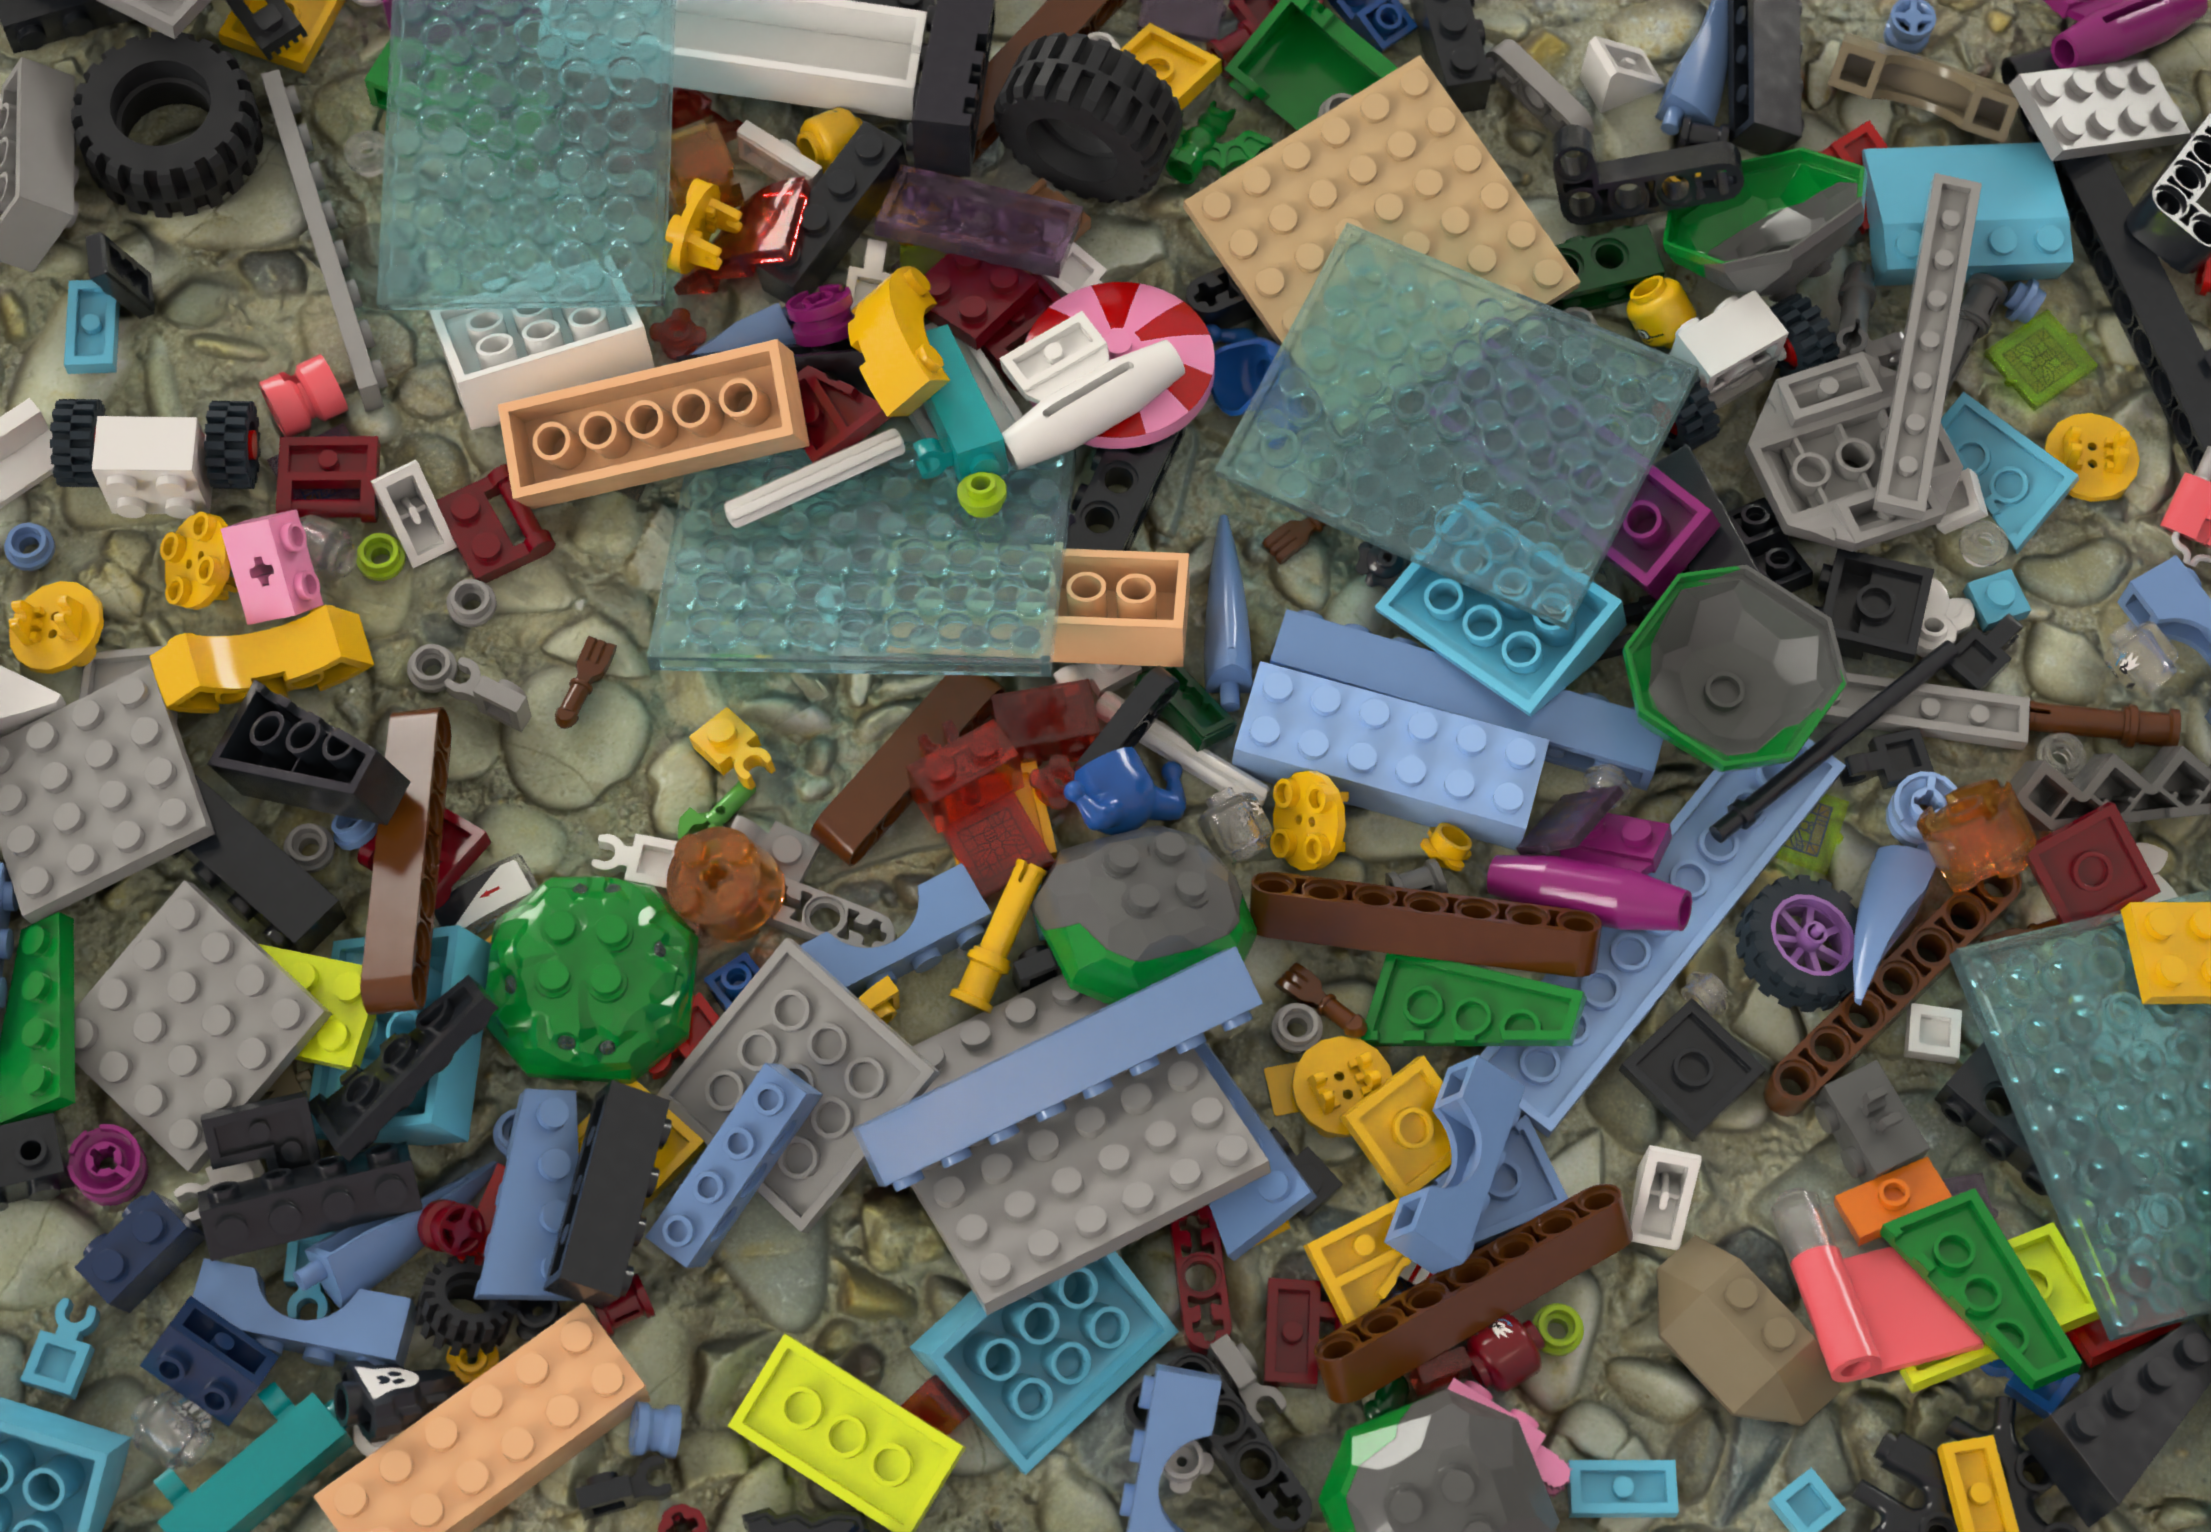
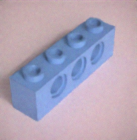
M764 1063L645 1238L685 1268L705 1267L823 1094L784 1065Z

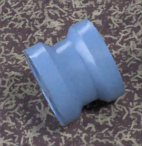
M1924 0L1897 1L1891 10L1889 20L1884 29L1883 37L1886 45L1915 55L1922 52L1927 46L1930 33L1935 26V10ZM1904 25L1908 26V27H1909V31H1907L1906 29H1904L1903 26H1904Z
M635 1402L629 1428L630 1455L643 1456L646 1452L651 1451L658 1452L664 1458L674 1459L677 1455L681 1437L682 1413L680 1405L668 1404L663 1409L652 1408L648 1402Z

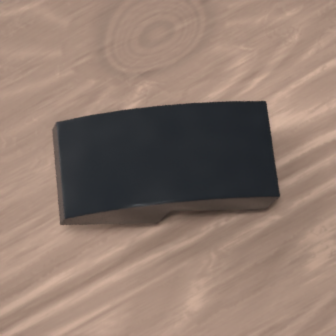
M1765 497L1727 512L1761 574L1791 593L1813 584V570L1789 542V535L1783 533Z

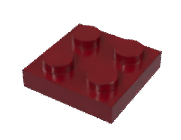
M966 236L924 274L931 286L929 292L937 302V305L927 312L924 318L939 327L948 324L954 337L978 350L1039 293L1038 279Z
M2107 802L2021 849L2066 938L2071 940L2121 914V909L2130 902H2143L2161 892L2118 808L2113 802Z

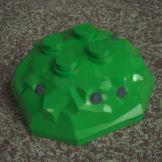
M603 876L549 878L494 923L485 991L497 1005L498 1009L491 1015L485 1028L528 1077L608 1083L613 1080L622 1084H632L689 1039L699 937L654 886L641 885Z

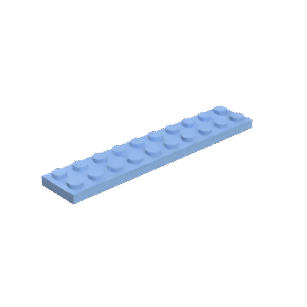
M1808 739L1794 760L1813 746L1815 742ZM1832 755L1755 816V824L1747 830L1740 828L1723 843L1713 838L1709 827L1728 813L1727 808L1737 799L1742 801L1791 762L1731 772L1713 770L1670 823L1672 839L1656 872L1648 874V876L1691 892L1692 910L1686 928L1683 931L1619 930L1602 926L1595 973L1585 977L1546 974L1541 982L1583 991L1587 999L1573 1046H1487L1480 1056L1525 1086L1519 1104L1521 1118L1524 1115H1528L1533 1127L1547 1138L1550 1137L1839 778L1846 767L1844 763Z

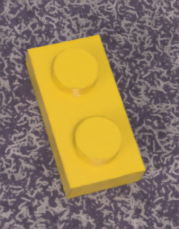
M1994 1435L1941 1444L1937 1448L1958 1532H2019Z

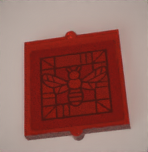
M1012 788L981 803L973 801L970 803V808L938 824V828L959 864L963 863L983 899L1006 887L1016 865L1017 858L1042 869L1054 863L1052 855Z

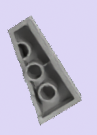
M24 57L20 58L3 83L0 94V262L34 272L65 228L70 229L74 225L79 211V203L74 201V188L79 177V167L74 165V153L78 143L71 123V110L75 106L73 100L75 76Z

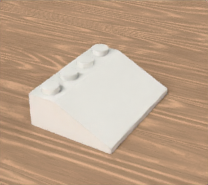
M611 256L429 310L471 430L501 424L498 404L655 368L645 327Z

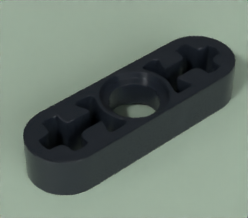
M1156 666L1149 671L1077 761L1071 771L1070 778L1074 781L1075 771L1099 756L1124 747L1134 748L1173 699L1180 687V681L1162 666Z

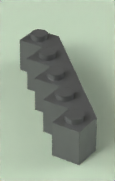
M2184 746L2161 747L2142 773L2138 774L2114 753L2094 754L2075 779L2070 782L2045 760L2026 761L1995 800L2033 831H2056L2107 802L2115 803L2125 823L2211 814V764L2209 767L2206 766Z

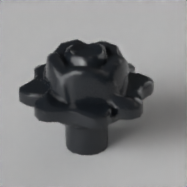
M1374 533L1371 536V543L1362 542L1358 546L1360 558L1355 566V570L1360 575H1366L1365 583L1368 587L1382 586L1389 590L1409 566L1413 557V551L1409 548H1402L1404 541L1401 536L1387 537L1381 533Z

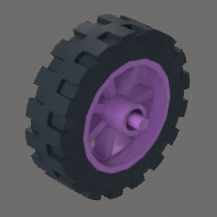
M1797 875L1791 880L1788 876H1783L1776 879L1772 885H1766L1742 911L1740 917L1743 919L1737 924L1735 930V937H1739L1736 952L1739 959H1744L1746 965L1743 970L1750 980L1754 978L1760 984L1757 989L1765 996L1773 995L1779 999V1005L1789 1009L1793 1005L1798 1006L1801 1012H1814L1818 1007H1821L1822 1011L1834 1008L1839 1002H1843L1854 991V935L1859 907L1856 909L1850 902L1852 897L1845 891L1837 892L1831 888V882L1821 878L1816 882L1810 880L1809 875ZM1791 916H1798L1802 918L1801 927L1794 921V919ZM1776 922L1781 925L1788 935L1777 934ZM1826 940H1829V942L1832 945V950L1822 944ZM1818 958L1832 965L1833 969L1822 971ZM1805 962L1807 968L1800 965Z

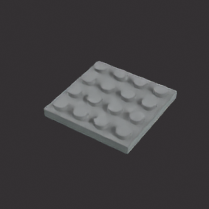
M151 664L0 738V847L22 917L31 924L215 834L173 711L166 708Z
M184 880L74 1009L75 1063L188 1172L197 1174L210 1159L201 1124V1114L258 1102L330 1018L332 1013L193 883Z
M785 938L656 1096L670 1100L668 1109L703 1139L704 1143L708 1146L764 1063L784 1065L823 1095L757 1190L764 1199L801 1233H809L867 1163L852 1128L923 1095L941 1072L794 940Z

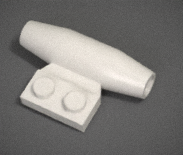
M1083 311L1002 356L999 359L1004 373L1026 402L1031 401L1037 404L1002 433L1006 457L1017 471L1072 451L1141 411L1185 374V367L1178 352L1168 340H1163L1110 360L1107 342Z

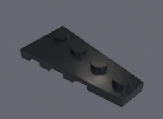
M470 975L464 977L419 1013L416 1017V1028L409 1034L394 1033L380 1044V1056L365 1069H361L355 1064L340 1076V1084L343 1086L330 1097L326 1098L319 1093L309 1101L311 1113L334 1150L349 1162L360 1150L368 1148L376 1140L379 1131L397 1112L406 1109L413 1102L417 1092L435 1073L441 1072L450 1064L455 1052L472 1035L481 1032L488 1024L491 1015L498 1009L485 989Z

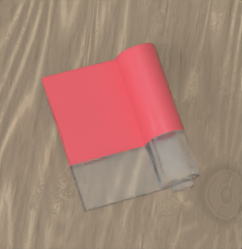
M1804 1188L1789 1189L1778 1196L1777 1202L1772 1206L1770 1212L1832 1380L1836 1382L1857 1381L1983 1348V1340L1883 1237L1858 1246L1834 1206V1202L1823 1205L1819 1194L1806 1191Z

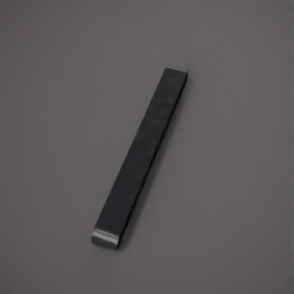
M2045 46L2004 58L2001 64V76L2003 84L2009 85L2019 74L2061 68L2056 65L2052 58L2051 47ZM2019 104L2017 114L2031 142H2041ZM2102 154L2053 161L2069 220L2195 474L2207 447L2211 446V368L2203 354L2205 350L2158 256L2136 239L2127 226L2126 219L2133 206L2108 155Z

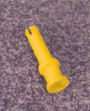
M1019 858L1015 862L1016 865L980 945H974L966 955L970 961L958 988H952L949 993L950 997L989 1014L993 1009L990 1002L1002 975H1008L1011 970V961L1007 957L1042 879L1047 873L1046 870L1032 863L1027 864V861Z

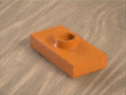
M1927 1156L1835 1195L1834 1206L1858 1246L1882 1237L1880 1235L1882 1224L1953 1196Z

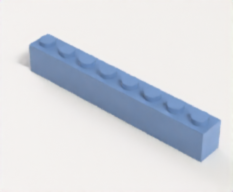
M1286 609L1270 659V664L1548 739L1550 741L1544 761L1647 791L1655 772L1663 738L1638 723L1635 707L1628 708L1610 703L1606 697L1596 693L1579 694L1564 689L1530 717L1438 653L1420 648L1412 640L1400 637L1389 639L1375 635L1366 627L1358 624H1346L1344 626L1325 620L1320 614L1309 610L1296 612Z
M1237 947L1227 948L852 1128L878 1186L886 1187L893 1184L897 1192L923 1180L925 1177L921 1169L937 1161L941 1162L943 1168H947L972 1156L973 1154L969 1148L970 1145L987 1137L990 1144L994 1145L1020 1132L1016 1123L1034 1114L1038 1122H1041L1065 1111L1067 1108L1063 1100L1082 1092L1084 1098L1089 1099L1112 1088L1114 1085L1110 1078L1129 1069L1133 1077L1160 1064L1157 1055L1174 1046L1178 1054H1181L1205 1043L1207 1040L1203 1032L1221 1024L1226 1032L1252 1020L1253 1017L1249 1010L1263 1004Z

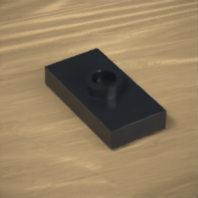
M101 232L85 237L90 279L100 286L105 294L111 295L139 319L154 315L155 303L151 273Z

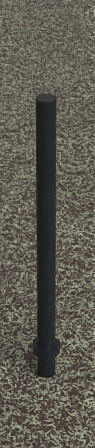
M1949 640L1944 641L1743 801L1737 799L1727 808L1728 813L1709 827L1713 838L1723 843L1740 828L1744 830L1750 828L1756 823L1755 816L1959 655L1957 647Z

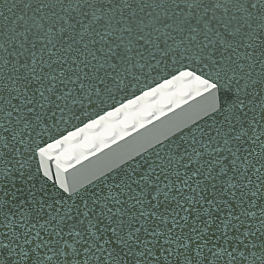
M546 0L539 32L542 68L826 109L842 107L854 113L912 121L914 113L913 95L915 85L919 82L921 73L919 70L922 44L925 43L927 12L850 0Z

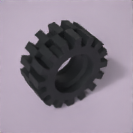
M466 1255L463 1264L459 1263L457 1256L448 1257L446 1266L441 1261L436 1263L432 1272L428 1271L415 1308L417 1312L415 1316L416 1325H423L421 1335L425 1340L434 1335L435 1339L432 1346L438 1350H441L445 1344L452 1346L449 1354L457 1357L461 1349H466L467 1357L470 1358L477 1357L480 1348L487 1355L493 1352L495 1344L500 1347L509 1333L519 1300L474 1299L477 1281L481 1277L484 1264L483 1260L482 1266L475 1265V1256ZM449 1300H469L480 1306L484 1312L473 1314L461 1311L454 1307Z

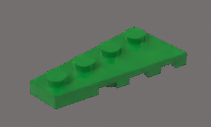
M57 912L21 929L0 1037V1126L54 1113L75 1103L74 918L61 912Z
M1387 953L1367 1014V1032L1360 1039L1371 1046H1573L1587 998L1583 991L1468 964Z
M1975 1188L1882 1224L1880 1235L2031 1391L2079 1372L2082 1360Z

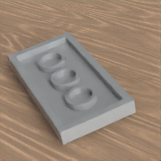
M2148 58L2019 74L2009 84L2010 89L2051 161L2180 144L2191 134L2182 118L2179 107L2171 99L2160 80L2158 71L2152 66Z

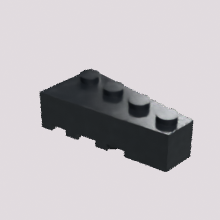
M937 0L936 5L929 4L926 32L930 33L928 44L923 43L921 48L919 70L922 72L920 83L915 85L913 95L914 113L912 123L908 125L906 151L914 152L915 171L971 177L996 22V0Z
M257 680L253 681L207 763L208 766L243 796L382 825L389 824L411 783L378 750L340 728L331 726L316 714L303 710L283 695H277Z
M2192 1318L2049 1415L2021 1438L2088 1528L2120 1505L2210 1385L2211 1340Z

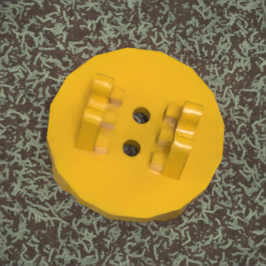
M698 178L692 181L687 192L686 207L682 216L678 214L673 215L666 230L665 241L673 244L668 256L667 268L686 275L696 265L713 270L720 268L723 262L719 258L722 249L709 243L711 234H715L717 229L739 234L743 224L739 221L742 217V212L720 201V191L717 185Z
M2094 413L2074 414L2057 423L2047 436L2044 450L2079 475V481L2067 496L2070 495L2071 497L2089 502L2115 500L2122 497L2137 476L2140 457L2136 442L2131 437L2130 431H2127L2126 428L2109 417ZM2088 447H2092L2094 451L2089 450ZM2088 464L2094 465L2095 468H2091Z
M200 511L189 516L178 527L176 533L169 532L164 536L160 546V555L165 560V597L169 604L199 610L209 606L214 600H228V591L238 592L235 579L229 576L231 565L220 530L228 527V525L220 516Z
M59 581L42 586L24 601H12L11 607L15 614L12 619H9L10 648L17 660L27 669L37 673L54 674L71 669L74 666H86L94 659L97 651L96 644L99 641L104 626L102 602L89 589L77 582Z
M1318 771L1296 772L1290 778L1279 779L1273 789L1275 806L1273 811L1274 831L1270 838L1272 853L1277 858H1285L1289 865L1301 871L1321 870L1334 861L1338 852H1345L1346 842L1343 841L1346 821L1343 802L1349 801V792L1339 791L1328 776Z
M1338 1036L1321 1040L1305 1051L1295 1067L1291 1089L1296 1108L1306 1122L1314 1127L1318 1134L1323 1137H1352L1339 1117L1392 1077L1390 1065L1381 1053L1361 1039ZM1340 1074L1343 1080L1337 1081L1334 1076ZM1348 1092L1352 1095V1098L1345 1099L1343 1094Z

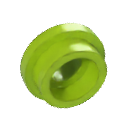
M977 472L966 476L959 483L957 497L960 505L968 514L978 518H986L995 515L1001 510L1007 497V488L1005 481L997 474Z
M374 533L367 536L356 551V563L359 571L366 578L374 581H386L394 578L402 571L406 561V554L399 540L385 533ZM379 555H388L390 557L384 563H373V560Z
M1562 1303L1545 1305L1537 1311L1532 1320L1545 1343V1347L1541 1351L1548 1355H1568L1577 1349L1583 1339V1321L1580 1315L1568 1305ZM1552 1323L1562 1325L1566 1336L1561 1339L1551 1337L1547 1326Z

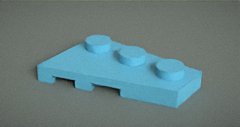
M1963 392L1941 418V424L1963 465L1962 471L1970 468L1977 474L1987 511L2018 554L2077 484L2079 475Z

